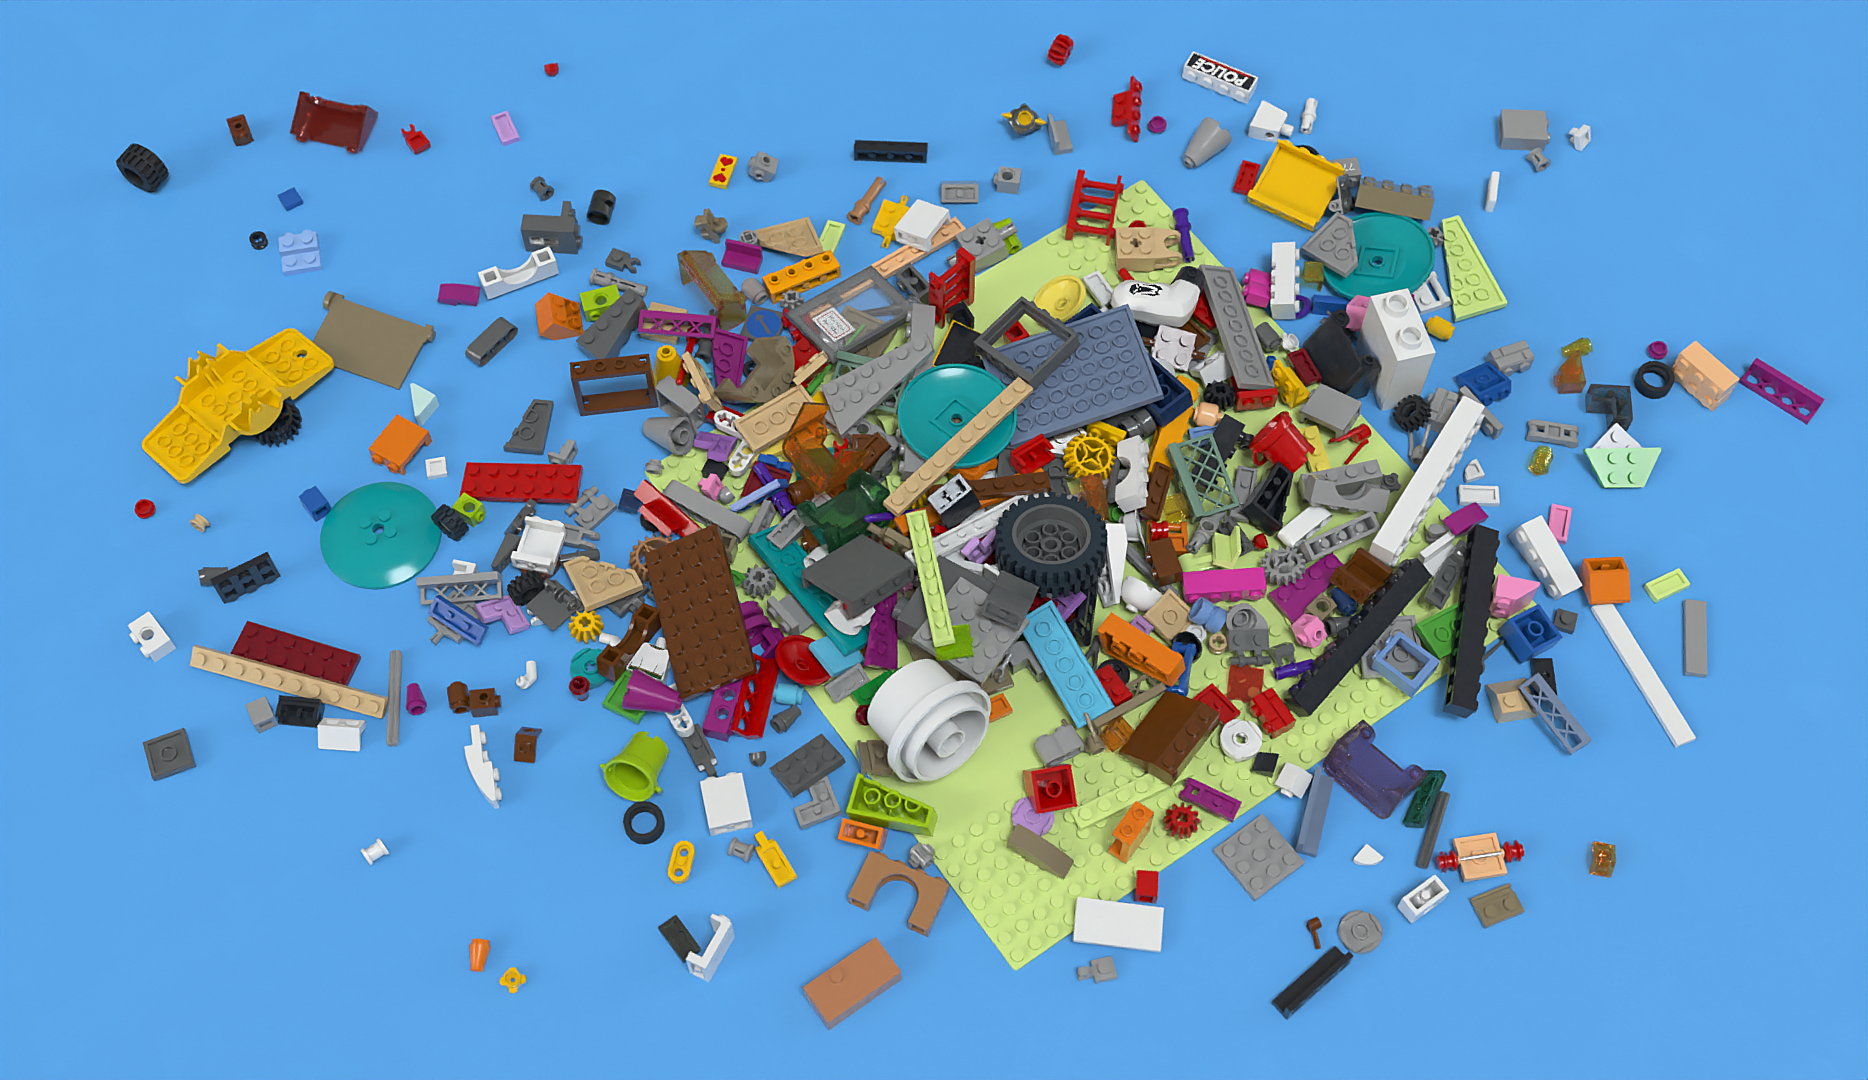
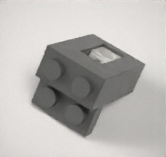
M563 201L561 216L523 214L520 230L526 252H535L549 246L552 253L578 254L579 247L583 245V237L580 236V225H578L575 209H572L571 201Z

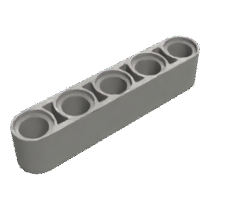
M671 480L662 492L686 515L707 527L715 523L718 524L721 534L732 535V537L736 536L737 543L743 541L752 526L747 519L677 480Z

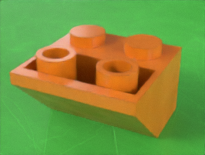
M548 292L535 303L540 336L552 340L578 337L584 333L578 302Z
M1623 557L1583 559L1578 578L1583 585L1582 587L1590 605L1630 602L1629 570Z

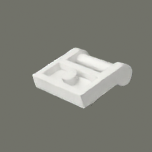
M1434 271L1431 272L1426 282L1412 293L1415 295L1414 303L1419 315L1446 308L1452 303L1450 298L1444 293L1437 280L1438 276ZM1431 283L1440 301H1435L1427 284Z

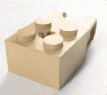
M1116 227L1114 240L1116 271L1122 268H1126L1127 271H1154V269L1179 265L1183 261L1182 255L1166 247L1179 243L1181 234L1176 230L1154 227Z

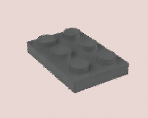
M821 733L770 767V770L794 798L846 762L838 750Z

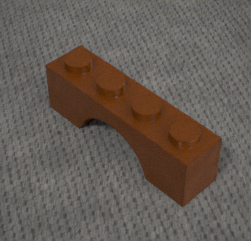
M644 602L632 615L630 626L624 638L616 646L608 644L596 658L598 674L614 682L620 678L642 644L648 643L662 627L659 609Z

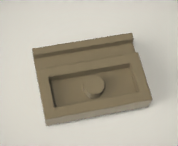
M857 740L856 747L862 775H865V773H871V775L893 774L887 758L889 747L883 740H867V742Z
M1510 883L1470 899V903L1475 908L1474 911L1484 929L1521 915L1525 911L1515 892L1512 891Z

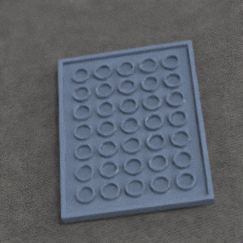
M1128 304L1065 325L1069 329L1073 328L1074 332L1079 335L1078 338L1081 346L1016 408L1017 423L1015 433L1010 442L1011 447H1019L1041 433L1045 438L1164 399ZM1048 330L995 349L1032 374L1065 341ZM982 357L986 371L997 377L1006 387L1014 381L1013 378Z

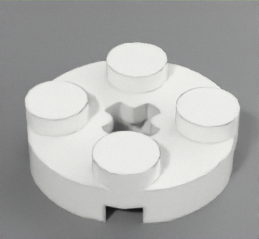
M1231 720L1222 729L1219 738L1221 749L1236 762L1252 759L1261 748L1262 733L1258 726L1251 721ZM1237 736L1246 738L1244 744L1237 742Z

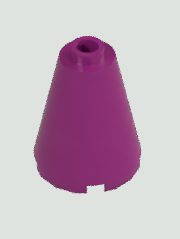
M635 668L626 687L627 693L623 697L622 708L627 710L674 713L675 710H680L683 698H680L679 692L640 669Z

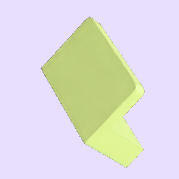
M1235 525L1230 536L1214 533L1212 537L1214 565L1233 569L1241 554L1240 526Z

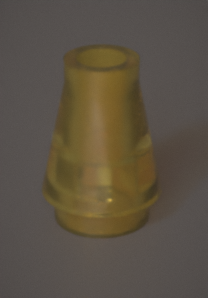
M1581 337L1562 347L1561 350L1564 358L1587 356L1588 353L1592 352V345L1589 338Z

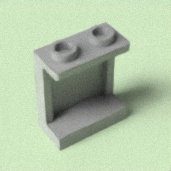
M1320 383L1316 390L1313 389L1311 391L1308 402L1302 404L1299 411L1301 414L1300 421L1305 423L1307 419H1310L1336 431L1335 438L1337 439L1347 434L1360 416L1362 402Z

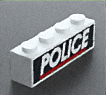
M1194 51L1184 65L1182 78L1246 104H1248L1254 94L1258 82V77Z

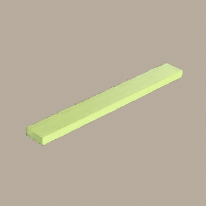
M926 509L906 513L934 647L955 643Z

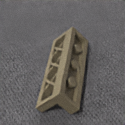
M1144 674L1126 684L1130 691L1135 692L1134 698L1094 719L1092 724L1095 731L1161 695L1166 690L1163 682L1157 684L1154 678ZM1145 679L1152 686L1147 691L1140 689V684Z

